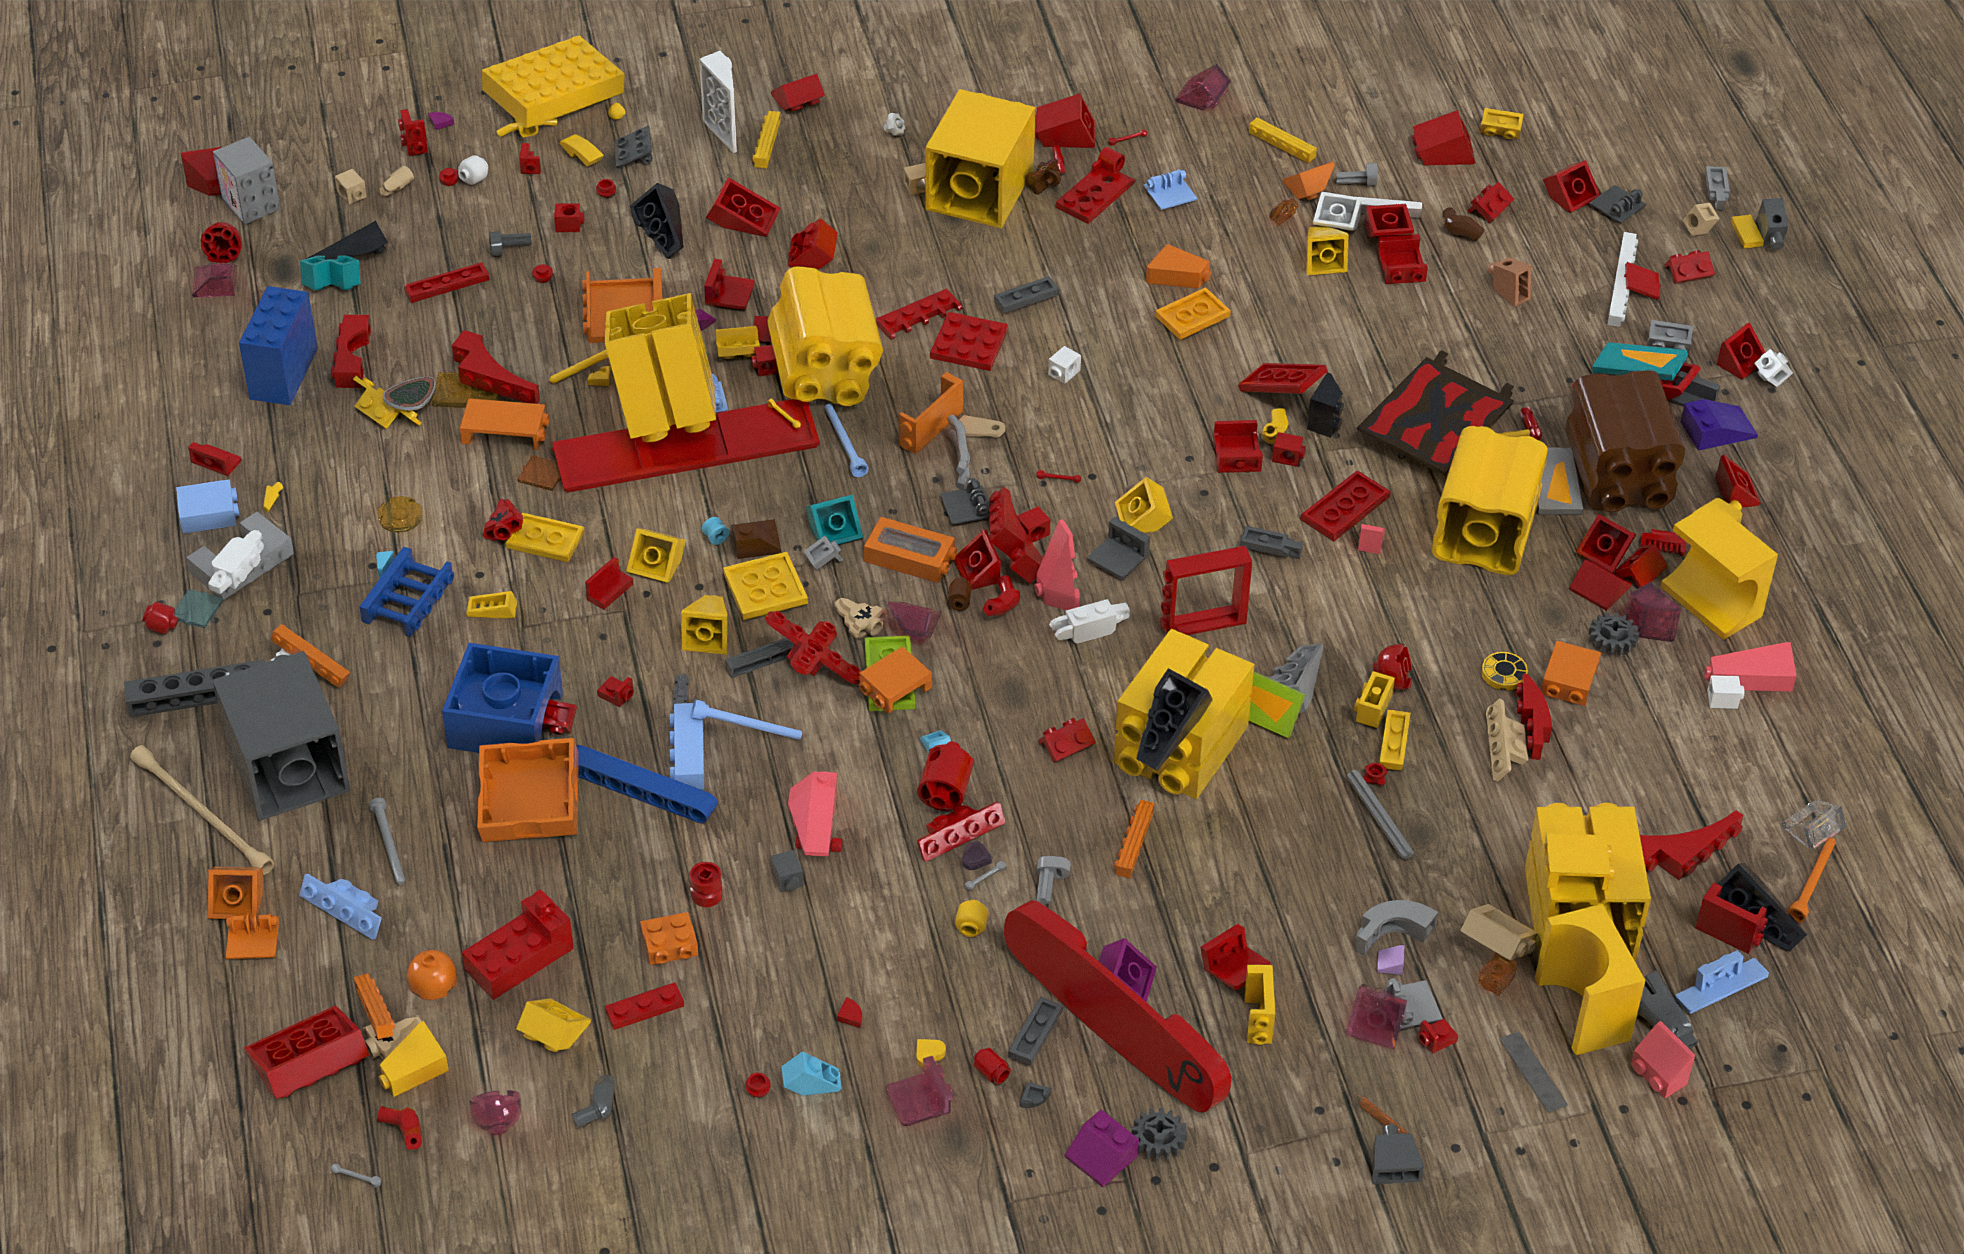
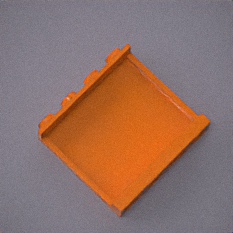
M653 268V278L590 281L589 271H586V280H582L583 292H587V294H583V306H587V308H583V319L587 320V322H583L584 335L588 334L589 343L605 342L607 311L643 303L646 305L647 312L653 311L652 301L663 299L661 268Z

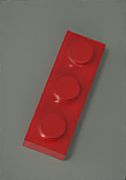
M676 982L605 1005V1012L613 1029L616 1030L684 1007V999Z

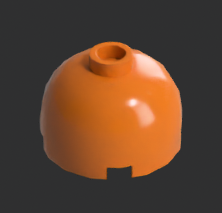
M439 950L422 951L408 965L407 981L410 991L419 994V997L424 1000L443 998L457 984L458 976L453 960L446 953Z

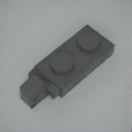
M1245 526L1239 543V547L1246 546L1247 549L1293 558H1300L1303 550V543L1293 541L1288 538L1287 534Z

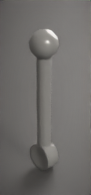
M999 861L995 868L973 881H967L965 888L972 890L974 885L997 871H1005L1006 863Z
M336 1163L331 1166V1171L334 1174L342 1173L369 1182L374 1188L381 1185V1179L378 1176L371 1178L341 1168Z

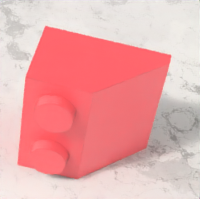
M1659 1021L1635 1048L1631 1065L1637 1074L1642 1075L1650 1083L1654 1091L1667 1098L1688 1084L1695 1054L1662 1021Z

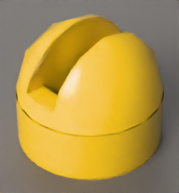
M615 102L610 106L608 114L610 118L618 120L626 114V111L619 103Z

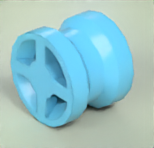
M711 517L702 525V532L714 545L723 543L730 534L729 529L723 525L719 517Z

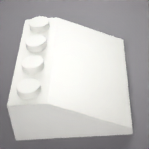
M718 51L699 59L703 122L733 153H736L732 63L729 57Z

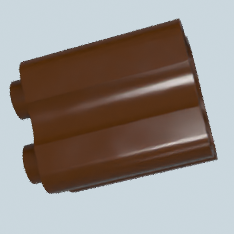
M1652 370L1632 371L1619 376L1592 374L1578 378L1574 383L1571 396L1574 408L1567 418L1565 432L1590 507L1597 511L1618 512L1629 505H1639L1651 509H1659L1666 506L1676 495L1678 486L1676 472L1683 464L1685 447L1657 372Z

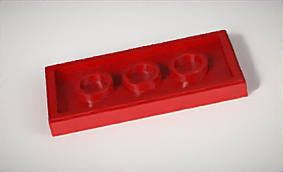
M1263 363L1242 380L1238 387L1240 391L1302 394L1325 375L1328 370L1326 365Z
M1357 470L1303 512L1300 520L1334 542L1390 497L1391 491Z

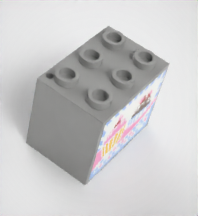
M250 136L213 151L221 197L244 224L281 209L273 162Z

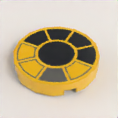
M1509 652L1490 654L1484 659L1482 665V678L1488 685L1498 690L1500 688H1506V691L1515 690L1517 683L1522 681V675L1528 674L1527 664L1516 654Z

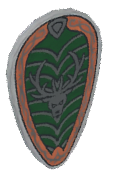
M419 377L401 382L385 390L383 401L387 405L401 410L420 409L432 398L436 388L435 380L431 377Z

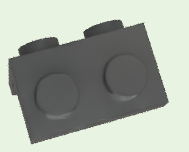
M1114 517L1109 521L1108 538L1089 555L1088 560L1115 577L1124 579L1149 556L1150 536Z

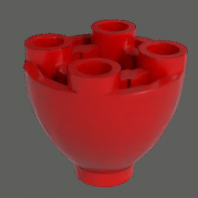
M217 222L210 225L202 233L200 239L201 248L207 259L211 262L228 263L239 256L242 248V236L239 230L227 222Z

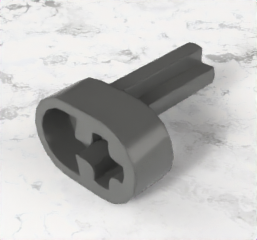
M500 231L489 232L491 256H502V246L531 245V233L501 235Z

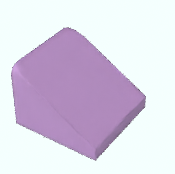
M1405 945L1379 950L1377 972L1402 975Z

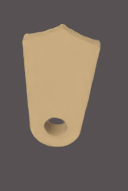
M963 415L959 419L965 426V436L1000 437L1006 430L1005 424L1000 421Z

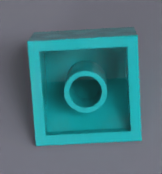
M846 495L805 506L810 528L817 541L824 536L830 542L835 540L837 544L864 538L853 495Z

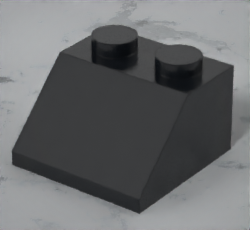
M1326 373L1310 398L1307 430L1330 438L1335 430L1338 431L1341 427L1342 419L1340 415L1344 408V403H1342L1343 393L1331 373Z

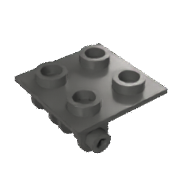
M649 125L614 141L617 168L638 158L644 164L652 162Z
M1614 185L1589 202V205L1615 221L1622 223L1646 206V203L1641 201L1643 195L1641 190L1634 189L1629 194Z
M975 478L968 480L966 489L940 493L952 525L989 518L988 498L983 486H980L979 481Z

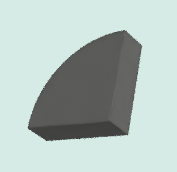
M1027 1082L1020 1101V1107L1033 1108L1043 1104L1050 1097L1052 1088Z

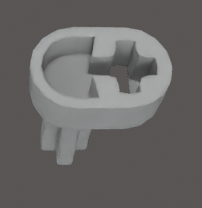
M1366 163V171L1336 172L1337 184L1366 183L1367 186L1377 185V163Z
M1043 856L1038 859L1036 872L1039 875L1036 901L1044 906L1051 904L1053 879H1065L1070 875L1071 862L1068 859L1055 856Z

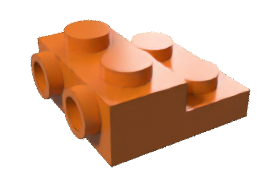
M688 912L640 921L650 965L698 956V943Z

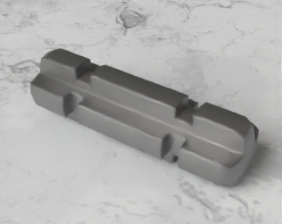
M685 673L676 675L673 710L674 704H682L687 701L689 677Z

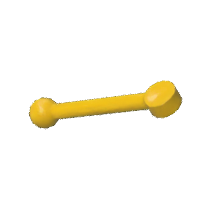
M773 399L767 401L768 406L776 409L789 420L795 429L800 428V421L794 420L776 405Z

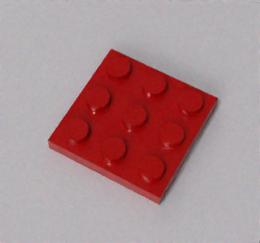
M948 312L930 351V359L991 371L1008 332V324Z

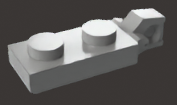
M1706 166L1705 177L1708 197L1710 200H1714L1715 210H1723L1725 200L1728 201L1730 193L1726 167Z

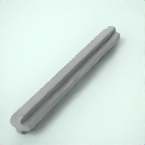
M1351 770L1347 774L1348 781L1399 856L1404 860H1408L1414 855V851L1361 774L1356 770Z

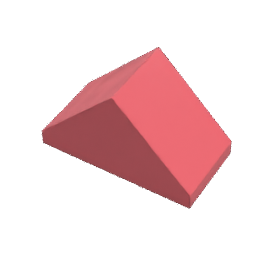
M1362 524L1358 550L1380 554L1386 528Z

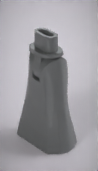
M1653 971L1646 975L1637 1014L1644 1018L1652 1027L1659 1021H1662L1689 1049L1696 1046L1698 1041L1693 1036L1694 1030L1688 1018L1674 1000L1661 974L1658 971Z

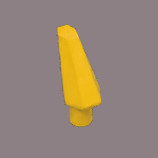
M276 482L272 487L268 485L266 487L263 509L267 513H269L273 504L278 499V493L283 489V485L280 482Z

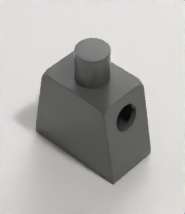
M1783 198L1763 199L1755 221L1764 239L1763 245H1771L1775 250L1781 249L1784 246L1783 241L1788 229Z
M1394 1124L1385 1125L1382 1128L1383 1135L1375 1136L1372 1169L1373 1185L1421 1182L1424 1164L1413 1136L1409 1133L1398 1134V1128Z

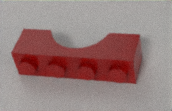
M344 314L343 321L339 323L338 327L340 337L336 338L337 352H334L333 355L335 366L331 367V379H335L336 388H362V385L353 380L355 376L361 380L364 378L362 358L352 353L362 346L369 345L371 336L369 315Z

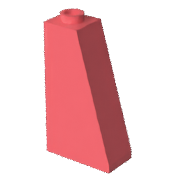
M1791 642L1713 656L1710 659L1709 666L1705 667V680L1710 682L1711 676H1739L1740 686H1744V690L1793 692L1797 676Z

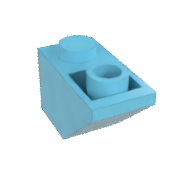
M803 1051L781 1066L784 1087L802 1096L838 1092L842 1089L839 1068Z

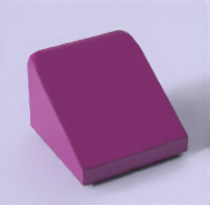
M702 309L695 310L701 331L716 322L714 317Z

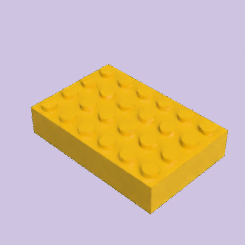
M579 35L482 69V90L517 121L523 124L525 128H529L624 93L625 73Z

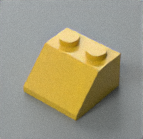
M1145 477L1115 501L1119 519L1144 533L1158 531L1173 519L1164 488L1148 477Z
M637 528L626 572L669 583L682 560L686 539Z
M551 998L527 1001L516 1029L523 1032L525 1038L532 1041H540L545 1044L544 1047L546 1049L558 1052V1050L569 1049L588 1027L592 1019Z

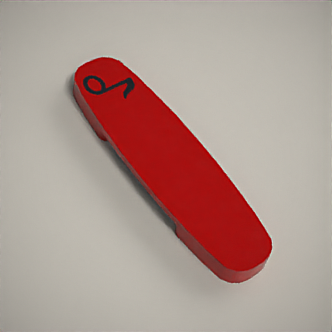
M1034 900L1022 904L1007 914L1004 924V937L1012 954L1062 1004L1108 1045L1151 1080L1196 1112L1204 1113L1227 1098L1231 1088L1232 1077L1225 1060L1180 1015L1172 1014L1164 1019L1123 981L1087 953L1086 938L1080 930L1043 904Z

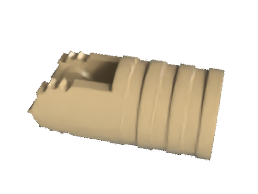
M401 166L387 177V180L379 188V195L387 197L395 191H400L414 180L412 171L406 166Z

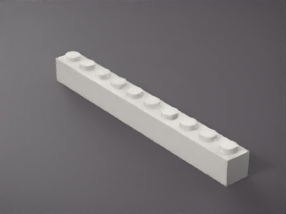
M1624 232L1607 325L1620 327L1621 322H1624L1627 306L1624 305H1627L1630 291L1626 289V278L1624 277L1626 273L1625 264L1627 262L1634 263L1635 256L1633 255H1636L1638 239H1636L1637 234Z

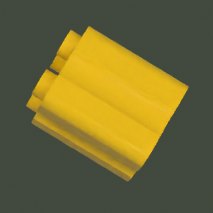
M790 268L786 271L780 285V299L772 307L767 321L784 395L790 399H798L804 402L825 399L843 406L859 404L864 400L870 386L868 381L869 375L878 365L883 353L865 278L860 274L839 272L828 274L814 268Z
M1468 426L1464 428L1461 432L1438 505V525L1432 544L1433 555L1445 562L1459 565H1477L1487 571L1503 575L1516 574L1521 565L1541 495V480L1548 456L1547 446L1530 436L1506 437L1484 426Z

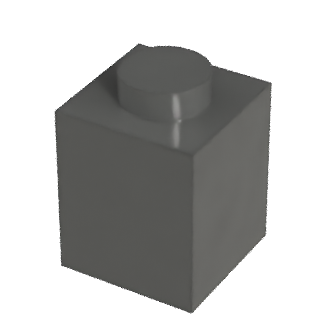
M795 850L771 856L772 872L780 892L804 886L803 870Z

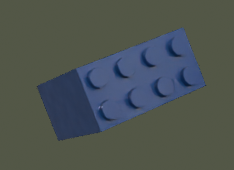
M267 286L239 341L250 400L291 406L318 350L308 292Z

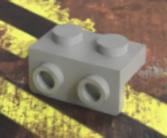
M1651 320L1647 346L1683 349L1689 352L1693 326Z

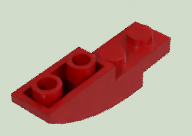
M1523 674L1521 683H1517L1516 697H1520V700H1517L1516 712L1521 714V724H1526V732H1530V736L1528 735L1527 749L1531 750V759L1540 760L1543 743L1550 742L1552 720L1549 707L1541 690L1528 674Z

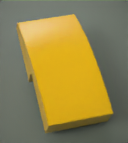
M574 134L560 141V145L571 157L578 156L587 167L601 161L604 156L592 143L579 135Z

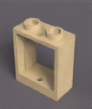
M1490 904L1471 909L1460 930L1508 960L1530 954L1537 944L1535 938L1538 933Z

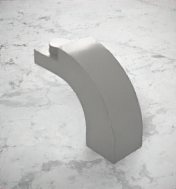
M1393 900L1380 903L1369 909L1362 916L1361 928L1355 937V940H1357L1356 952L1365 955L1378 938L1391 932L1405 933L1424 942L1436 928L1438 912L1421 903L1407 900Z

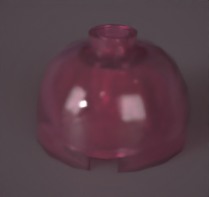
M507 1090L508 1095H500L499 1091H492L473 1097V1102L469 1101L472 1120L479 1128L491 1131L492 1135L506 1133L507 1128L512 1127L520 1117L522 1105L520 1093Z

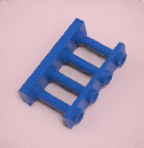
M403 546L359 606L362 622L370 625L375 617L382 616L403 623L406 636L411 637L415 630L420 628L425 616L430 614L437 599L439 600L442 597L447 585L452 583L454 579L452 563L446 561L441 570L417 563L413 559L412 549ZM413 570L434 577V579L428 585L405 576ZM402 585L423 592V595L417 600L394 591ZM393 601L413 609L408 615L383 608L386 602Z

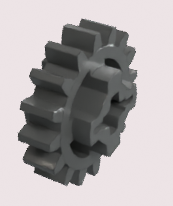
M1606 612L1605 617L1598 615L1597 620H1592L1588 633L1590 635L1589 640L1594 642L1595 648L1601 647L1602 653L1608 650L1610 655H1613L1614 652L1622 655L1623 650L1629 653L1631 648L1636 647L1639 638L1638 626H1633V619L1627 621V615L1618 617V613L1615 612L1614 616H1610Z
M1150 1108L1149 1115L1141 1112L1140 1119L1134 1120V1127H1132L1131 1133L1139 1139L1138 1153L1146 1151V1158L1155 1155L1156 1161H1159L1160 1156H1164L1166 1160H1169L1170 1153L1178 1156L1179 1149L1185 1148V1141H1187L1186 1123H1181L1180 1115L1173 1117L1172 1110L1166 1114L1163 1108H1160L1159 1112L1156 1113Z

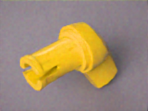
M1273 409L1271 412V423L1266 424L1263 428L1262 437L1268 444H1274L1278 432L1285 433L1288 429L1289 423L1285 409Z

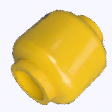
M968 900L959 905L955 925L961 934L967 937H974L985 931L989 916L987 907L978 900Z

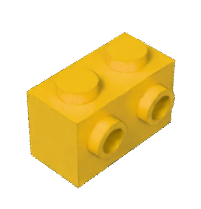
M1372 672L1368 683L1365 682L1363 685L1361 698H1357L1354 706V711L1357 712L1356 722L1375 728L1379 727L1392 698L1395 678Z

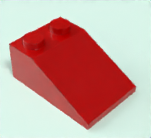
M728 177L718 192L706 218L722 228L767 237L781 208Z

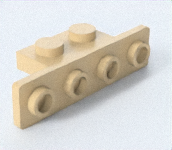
M1500 698L1486 710L1493 780L1497 782L1511 771V761L1520 765L1528 761L1524 725L1506 717L1504 700Z

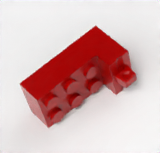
M541 889L521 901V915L462 951L464 970L493 1000L574 949L570 918Z

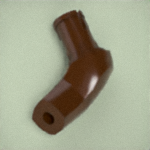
M1452 207L1446 208L1442 213L1445 218L1444 227L1452 235L1467 236L1477 241L1485 231L1471 217L1456 215Z

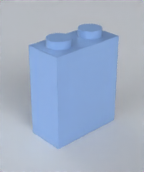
M230 479L176 487L179 518L183 534L237 526L236 516H240L238 503H234V501H238L236 488H231Z

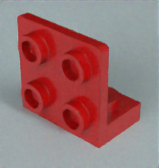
M714 258L704 285L705 304L745 310L750 300L755 280L726 276V269L723 268L722 259Z

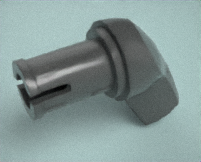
M599 1076L594 1085L592 1105L571 1114L578 1129L598 1118L604 1121L610 1116L615 1091V1080L612 1076Z

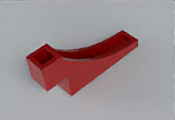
M466 330L462 331L452 344L453 361L460 363L458 366L460 383L524 403L538 404L540 402L539 385L512 374L495 361L483 344V335Z
M1003 486L989 498L990 542L1010 557V568L1031 584L1036 579L1043 556L1038 552L1023 529L1014 510L1011 493Z
M1735 810L1712 825L1680 834H1639L1646 872L1648 870L1653 871L1659 865L1677 880H1680L1686 874H1692L1698 864L1701 862L1705 863L1715 850H1721L1725 846L1727 840L1739 835L1743 828L1741 824L1744 815Z

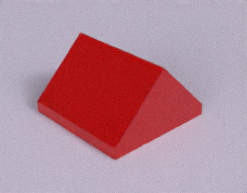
M1750 322L1746 323L1721 343L1717 361L1719 367L1739 379H1744L1758 368L1755 362L1766 353Z
M1723 454L1719 460L1715 479L1724 501L1729 504L1732 500H1736L1741 504L1742 508L1759 506L1761 502L1749 473Z
M983 529L956 555L954 560L962 578L970 582L972 590L998 584L997 581L1000 578L1001 561L993 544L990 542L987 531Z
M1585 559L1569 590L1607 611L1632 586V583L1595 562Z

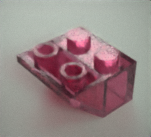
M1649 582L1630 593L1626 620H1634L1633 626H1638L1639 638L1672 642L1675 640L1681 608L1670 600L1662 590Z

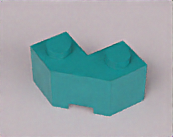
M344 255L338 256L336 260H325V256H314L300 261L302 285L310 287L312 290H321L324 286L330 284L338 286L342 290H350L353 286L361 284L359 260Z

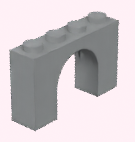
M259 512L240 522L243 539L253 530H259L262 533L261 541L264 543V548L260 553L261 560L236 589L228 587L221 594L212 591L222 600L236 593L239 589L253 582L256 578L294 554L291 538ZM203 546L187 556L186 560L189 573L209 588L208 583L214 575L212 561L216 555Z

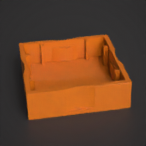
M574 738L540 740L528 744L504 743L479 746L481 789L478 797L477 828L482 842L578 834V749Z

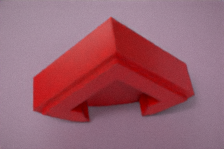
M846 997L837 1015V1021L861 1028V1008L854 1000Z

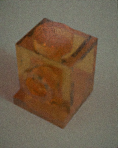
M1495 952L1494 957L1480 971L1478 984L1487 991H1491L1499 996L1515 978L1518 962L1508 960Z

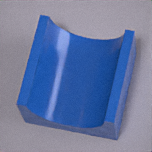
M468 643L442 710L447 747L479 753L480 745L528 744L540 741L548 701L550 698L561 700L563 695L559 656Z

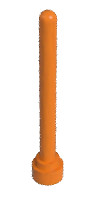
M1832 837L1826 840L1798 901L1791 903L1788 912L1798 923L1804 922L1809 913L1808 901L1836 844V840Z

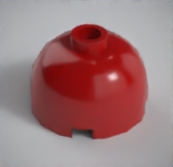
M1404 643L1387 646L1379 653L1377 662L1373 663L1374 672L1395 678L1393 690L1409 689L1412 683V677L1407 678L1408 671L1412 670L1411 657L1408 648L1404 647Z

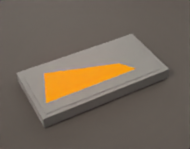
M1548 448L1546 466L1541 480V495L1537 506L1538 515H1582L1583 506L1571 448Z

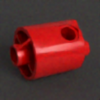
M954 741L936 745L929 749L917 788L918 797L924 804L936 810L950 811L961 806L973 769L974 759Z

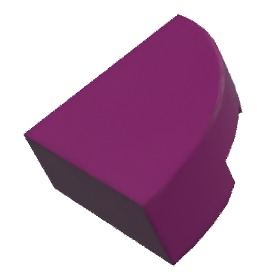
M443 112L428 113L429 120L436 130L454 125V119L449 114Z

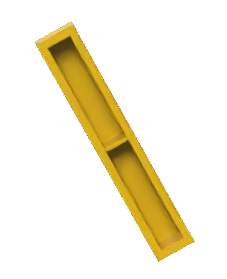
M768 111L764 117L762 131H760L759 136L760 139L757 141L758 147H755V155L753 154L752 159L757 168L768 167L781 122L780 112Z
M1257 117L1250 122V134L1307 163L1316 158V147Z

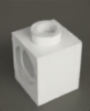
M1066 346L1062 347L1049 358L1048 375L1064 384L1067 383L1080 371L1081 355Z

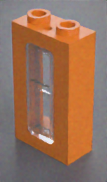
M880 517L864 545V562L939 583L942 576L947 574L950 561H954L957 555L954 537Z

